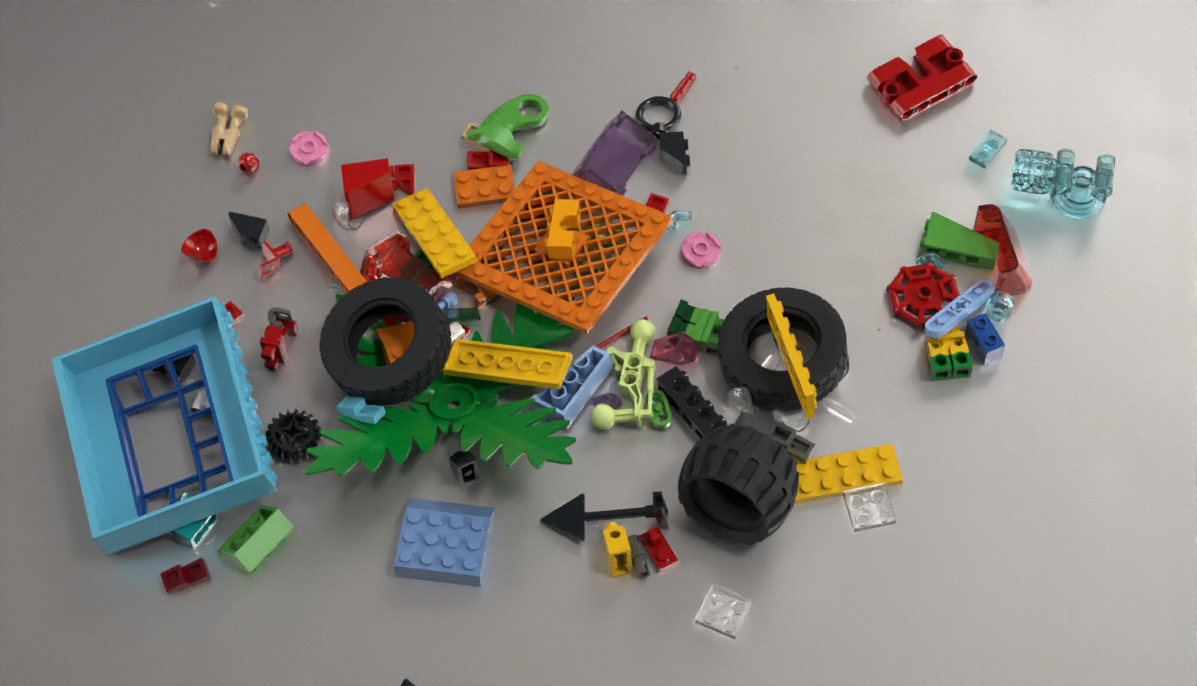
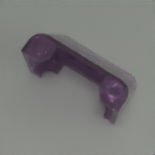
M621 110L605 126L572 175L623 196L627 191L625 188L627 180L646 155L650 156L655 151L656 146L654 145L658 138Z

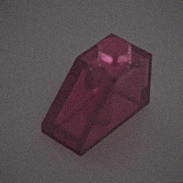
M679 332L656 339L650 358L684 365L695 361L700 344L686 333Z

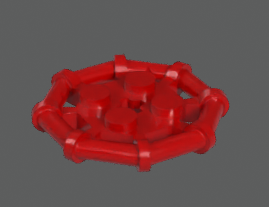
M932 262L901 267L897 276L886 288L892 303L893 314L917 325V328L925 326V323L931 317L924 318V314L938 313L943 309L942 305L945 301L951 303L960 296L955 281L956 276L932 265ZM925 272V274H920V275H915V276L913 275V274ZM932 273V274L938 276L939 278H941V280H940V279H937V280L933 279V276L930 275V274ZM904 278L909 281L905 286L900 285ZM948 285L951 293H946L944 286ZM922 291H925V293H929L930 295H928L927 297H923L920 294ZM897 294H903L905 301L900 303ZM909 307L913 313H919L918 317L906 311V309Z

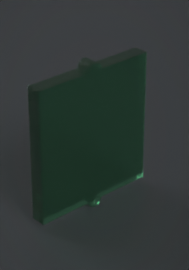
M477 307L444 309L448 322L481 320Z

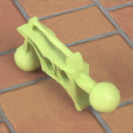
M637 320L630 327V337L634 341L632 353L621 352L614 347L607 349V352L611 355L612 363L615 365L616 374L621 375L619 382L621 394L632 399L635 403V409L613 410L612 407L606 404L595 406L591 410L590 422L598 430H607L615 422L636 421L637 427H641L643 418H651L653 416L652 393L656 366L653 360L645 357L644 351L646 344L650 343L655 337V328L648 320ZM645 372H648L647 409H645L641 394Z

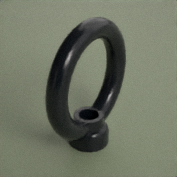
M654 96L644 100L638 106L635 116L640 127L651 132L653 139L660 140V133L670 131L678 125L681 120L682 111L678 103L673 99L664 96ZM665 104L673 109L674 117L666 124L656 122L652 125L645 121L643 113L651 105Z

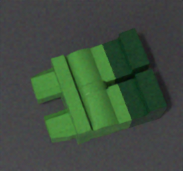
M681 299L667 330L668 342L701 349L702 352L706 353L708 348L718 350V336L714 334L715 332L720 333L721 325L725 320L719 318V312H712L708 309H700L688 305V301Z

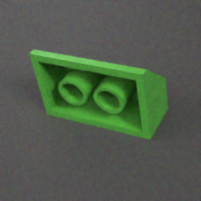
M260 505L217 551L240 570L251 573V571H255L260 567L261 561L266 556L271 555L275 551V546L280 541L285 540L290 535V531L294 526L279 508Z

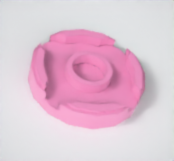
M303 131L297 134L290 143V155L299 165H316L326 158L329 151L326 138L316 131L314 133Z
M695 232L684 239L681 247L682 257L691 267L698 269L708 268L719 260L721 244L711 233Z

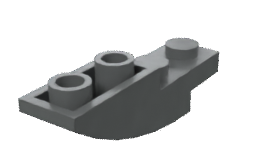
M740 414L734 423L744 427L750 426L763 434H768L787 450L790 457L806 464L816 447L815 443L797 435L798 430L768 418L751 414Z

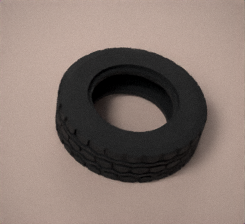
M396 277L379 278L353 288L339 299L338 303L330 310L321 330V340L319 341L320 356L328 374L348 396L363 397L366 405H395L419 395L440 375L450 354L451 330L444 312L424 287L407 279ZM393 316L405 317L414 322L412 343L399 359L381 367H369L358 363L357 348L359 341L365 331L374 323Z
M789 287L763 290L739 302L728 313L725 322L721 325L718 335V351L723 377L729 388L743 401L750 403V405L778 412L802 409L788 370L777 371L762 367L749 354L757 338L772 330L768 321L766 296L774 294L776 300L782 303L784 310L782 315L788 318L790 328L808 334L817 345L812 357L803 364V368L807 367L810 379L808 381L810 385L814 384L817 393L815 397L816 402L827 397L838 386V382L841 381L845 373L848 361L845 326L836 309L825 299L823 300L822 297L814 293Z

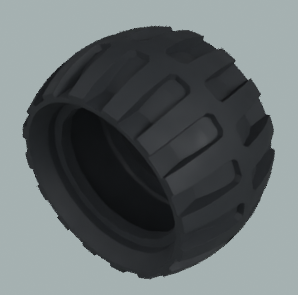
M739 424L721 425L702 437L688 453L679 475L678 499L680 504L683 505L685 513L700 528L713 534L712 536L727 540L732 544L753 545L756 542L760 543L776 532L789 516L798 492L799 472L796 470V462L790 457L787 450L768 434H763L750 426L744 427L739 426Z

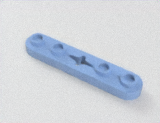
M990 280L976 282L925 323V334L933 339L944 336L995 295V283Z

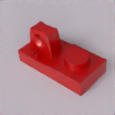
M653 527L639 535L641 543L659 573L678 564L677 557L659 527Z

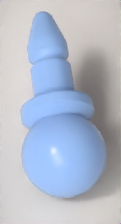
M453 292L444 294L438 300V305L444 311L455 307L458 303V297Z

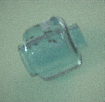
M1006 292L991 294L986 305L988 317L997 322L1008 320L1014 309L1013 298Z

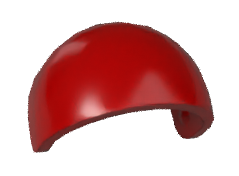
M200 229L192 233L184 241L181 252L194 262H210L217 254L216 238L209 229Z

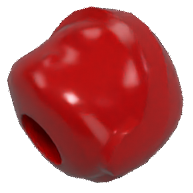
M247 152L238 158L237 163L242 172L250 175L259 168L260 161L257 155Z

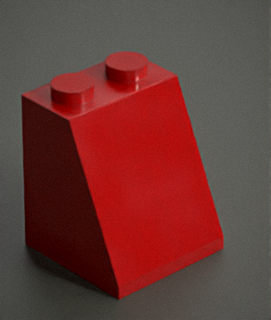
M388 158L341 165L349 220H354L394 200V191H397L396 179L392 180L395 177L394 167L389 166Z

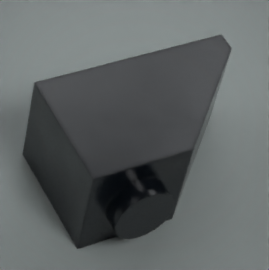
M229 211L228 216L231 226L243 246L262 250L263 242L266 241L270 231L267 219Z
M470 450L466 452L457 451L449 457L450 467L460 487L480 479L477 459Z

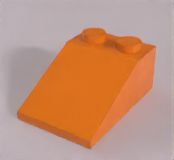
M414 322L376 329L386 365L399 359L408 350L414 337Z

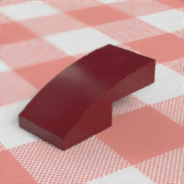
M202 557L183 567L178 564L160 573L167 593L183 590L211 579L206 561Z

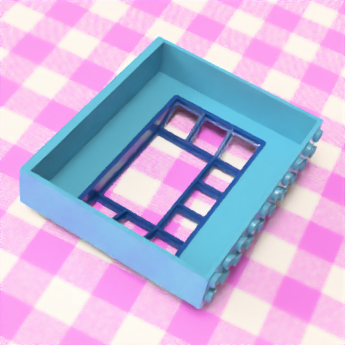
M215 296L52 358L92 538L109 555L277 491L275 482H278L277 475L274 470H271L272 457L269 452H266L267 439L264 434H261L262 421L259 416H256L255 411L258 410L255 399L251 398L250 393L253 392L249 380L247 381L246 379L248 371L245 364L241 361V358H243L242 350L236 343L239 338L236 330L232 329L231 324L234 323L231 313L227 312L224 303H220ZM194 353L199 364L202 379L182 387L173 361ZM166 365L175 390L153 398L144 372ZM137 376L146 401L124 409L115 384ZM205 387L210 407L189 414L185 394ZM178 397L197 474L145 493L127 416ZM212 414L217 435L196 442L192 422ZM220 443L225 463L204 471L199 450ZM227 471L229 483L207 491L206 479ZM199 482L198 495L177 502L178 489ZM169 493V506L147 514V502L149 500Z

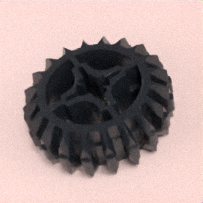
M287 409L285 415L279 412V418L273 417V424H268L267 426L268 431H266L265 435L269 452L273 453L276 459L280 457L282 462L288 459L289 463L292 464L294 459H297L300 463L303 457L308 460L309 453L307 449L320 446L319 442L322 441V436L319 434L321 427L318 420L314 419L312 414L307 415L305 410L300 414L297 409H295L294 413ZM299 426H303L307 428L309 431H305V429L299 428ZM278 441L288 444L289 447L281 445Z

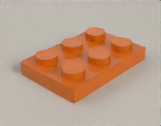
M512 165L453 172L458 209L504 203L515 190Z

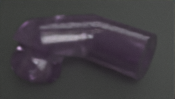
M610 392L591 398L594 407L606 404L613 409H619L622 406V399Z

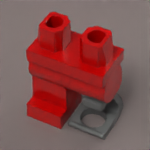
M274 307L268 312L270 325L265 329V337L260 339L262 348L260 355L265 360L264 367L276 371L279 363L285 364L288 342L291 336H297L299 328L297 322L293 321L290 310Z

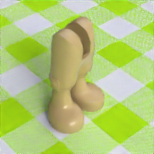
M216 102L213 105L212 111L218 119V125L211 131L210 154L218 156L221 144L223 143V156L230 157L237 138L240 136L238 126L247 118L248 109L242 105H234L232 111H230V108L225 103ZM231 113L230 127L226 130V124L230 118Z

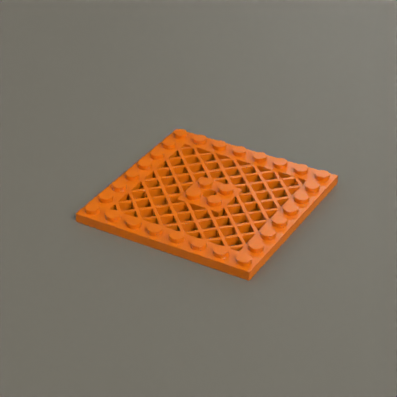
M538 160L469 245L477 256L478 262L452 274L588 334L671 225L673 219L670 215ZM547 191H552V192H553V194H549V195H545V196L542 195L543 192H547ZM569 197V200H573L575 198L574 200H579L580 206L586 205V208L580 209V217L588 215L589 218L579 221L578 231L574 230L577 228L566 229V231H574L576 242L573 260L549 259L548 250L544 248L545 238L549 237L547 228L537 230L538 226L548 225L552 220L550 216L548 217V213H550V208L554 207V204L545 206V203L555 201V199ZM542 204L540 208H531V206ZM598 212H602V213H603V215H600V216H596V217H593V216H592V214H594V213H598ZM545 215L544 218L534 219V216ZM531 217V221L523 223L520 221L521 219ZM619 219L620 221L618 223L609 224V221ZM606 223L605 226L595 227V224ZM592 226V229L584 231L581 229V227ZM636 226L637 228L636 230L626 231V228ZM534 228L532 232H523L525 229ZM621 229L623 231V233L615 235L612 234V231ZM520 231L521 233L515 236L509 235V233ZM609 233V236L598 237L599 234ZM595 236V239L590 240V237ZM537 238V242L526 243V240ZM622 240H625V241H626L625 244H621V245H616V244H615V242H617V241H622ZM523 241V245L512 246L513 243ZM612 243V247L604 249L601 247V245ZM508 244L510 247L503 250L498 249V247ZM598 246L599 250L588 252L587 248ZM534 250L535 253L529 254V251ZM526 252L525 256L515 257V254ZM615 253L616 257L605 259L604 257L606 255ZM512 255V259L501 260V257ZM597 257H601L602 259L601 261L591 263L590 260ZM498 258L499 261L491 264L487 263L488 260ZM543 260V263L532 265V261ZM585 260L588 262V264L577 266L576 263ZM529 263L527 267L518 268L519 264ZM515 266L514 270L504 271L506 267ZM603 267L605 269L603 272L594 273L595 269ZM550 268H560V270L549 273ZM546 271V274L535 276V272ZM582 272H591L590 275L580 277V273ZM532 274V277L521 279V275ZM574 274L577 276V278L566 280L565 277ZM561 277L563 279L561 282L552 283V279ZM544 281H548V282H549L548 285L539 286V287H538V284H537V283L544 282ZM584 283H594L593 286L583 287ZM580 286V289L569 291V287ZM566 289V292L555 294V290ZM574 297H583V300L575 302L572 301V298Z

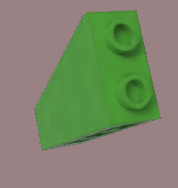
M932 212L930 219H926L924 231H927L926 236L922 235L920 247H923V256L994 270L1000 243L936 212Z

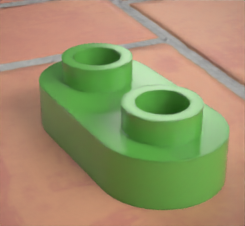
M654 389L652 393L653 416L650 420L655 428L666 429L672 422L668 400L663 391ZM647 393V395H646V406H647V408H648V393ZM662 418V419H664L665 421L660 422V421H658V419Z

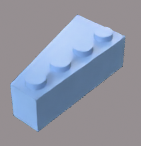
M595 346L589 348L573 362L574 365L568 369L560 390L543 388L544 390L538 395L534 394L530 398L535 399V403L532 405L533 410L556 407V412L545 418L551 421L570 420V424L565 427L569 428L613 368L610 353Z

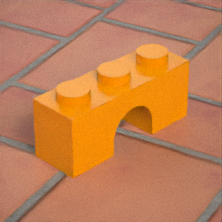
M555 199L554 207L550 208V219L552 220L547 225L549 237L545 238L544 243L545 250H548L549 259L573 260L576 246L574 231H566V229L579 227L581 215L579 200Z

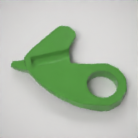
M525 94L511 99L491 112L483 120L479 128L470 131L465 137L467 140H477V143L505 157L518 159L523 154V147L514 140L512 132L540 127L544 124L549 115L547 101L533 94ZM524 106H534L541 112L536 116L529 117L522 115L519 110Z

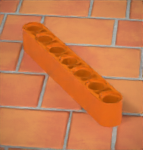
M306 203L287 213L293 226L345 293L367 282Z

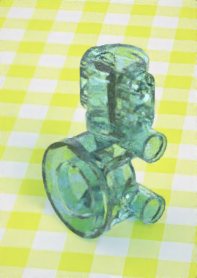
M1020 149L1014 155L1010 185L1019 192L1047 194L1051 191V200L1060 212L1073 218H1089L1098 214L1103 209L1107 197L1112 195L1115 158L1109 154L1098 156L1096 170L1094 171L1087 166L1074 168L1075 152L1071 149H1060L1057 152V158H1054L1051 153L1045 151Z

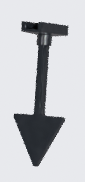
M662 491L653 492V505L585 512V495L582 493L540 519L542 524L582 542L585 541V523L591 521L656 517L660 530L669 529L665 514H668V508Z

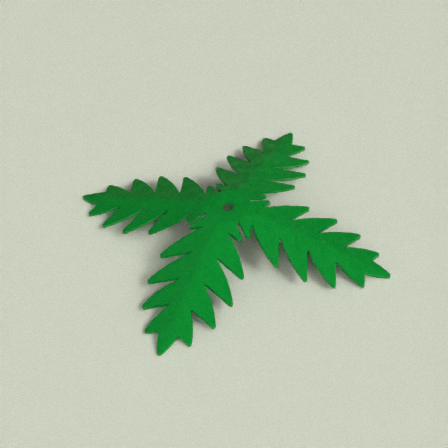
M579 285L569 287V291L580 289ZM335 295L337 303L339 299L343 297V295ZM517 303L514 315V334H512L500 309H497L492 323L491 343L560 351L559 349L536 347L560 340L574 333L575 329L569 326H556V324L561 322L538 312L535 314L532 309ZM383 319L377 321L365 331L357 348V351L375 355L357 357L358 363L369 367L386 365L376 333V329L387 327ZM475 331L472 341L483 342L479 332ZM442 371L425 391L409 400L413 402L407 404L411 410L384 406L386 414L382 418L387 421L379 420L376 424L361 422L348 416L338 417L339 421L362 432L334 429L319 430L321 436L342 446L331 445L308 448L307 452L318 459L305 470V474L312 475L334 470L336 475L341 477L350 471L360 459L368 472L373 473L382 463L386 449H388L397 465H402L410 452L412 439L415 440L421 451L427 454L436 440L437 428L443 434H447L452 423V432L454 434L462 429V452L468 451L482 437L480 444L482 462H486L503 446V460L507 468L511 467L524 453L527 454L529 462L536 469L541 468L547 461L571 465L573 463L572 458L565 448L574 444L576 438L568 436L549 437L568 426L570 420H556L535 424L556 412V407L517 414L535 403L534 398L496 406L498 400L493 399L498 398L499 393L493 391L506 389L518 384L458 377V383H454L455 376L445 375L444 377ZM451 402L460 403L457 408L448 407Z

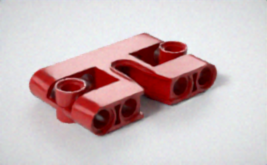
M943 34L915 47L916 55L913 56V59L924 77H920L900 57L890 60L868 74L867 79L881 95L882 103L890 106L900 120L912 117L968 87L977 79V74L963 60V52L958 48H954Z

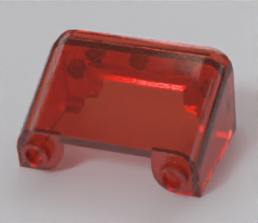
M994 204L979 205L973 231L1000 243L999 251L1001 257L997 262L999 275L994 298L1027 293L1031 289L1033 282L1015 228L998 206Z
M398 229L365 250L360 273L367 282L386 277L407 279L424 287L437 302L455 283L457 277L456 273H452L441 278L437 272L409 252L410 239Z

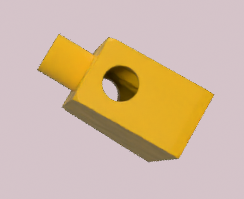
M610 522L606 524V529L603 530V537L611 577L632 574L631 549L625 527L618 526L616 522Z

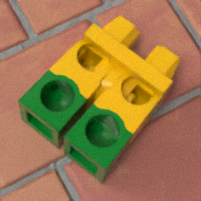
M958 325L940 338L933 339L927 336L925 348L931 370V381L948 380L951 375L952 379L971 377L973 364L964 331H960Z

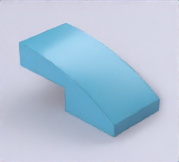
M346 396L336 406L337 411L352 419L376 424L386 414L384 406L366 405L363 397Z

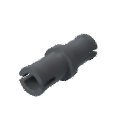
M636 534L630 535L627 538L637 578H646L650 575L646 561V551L642 548L640 536H636Z

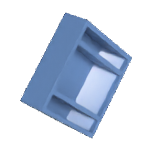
M411 498L405 508L394 562L396 577L481 587L495 508Z

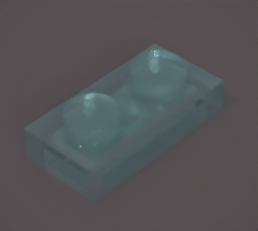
M990 129L969 155V160L986 169L1004 147L1007 138Z

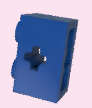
M984 313L967 320L965 334L983 364L985 365L1002 358L1005 344L988 315Z

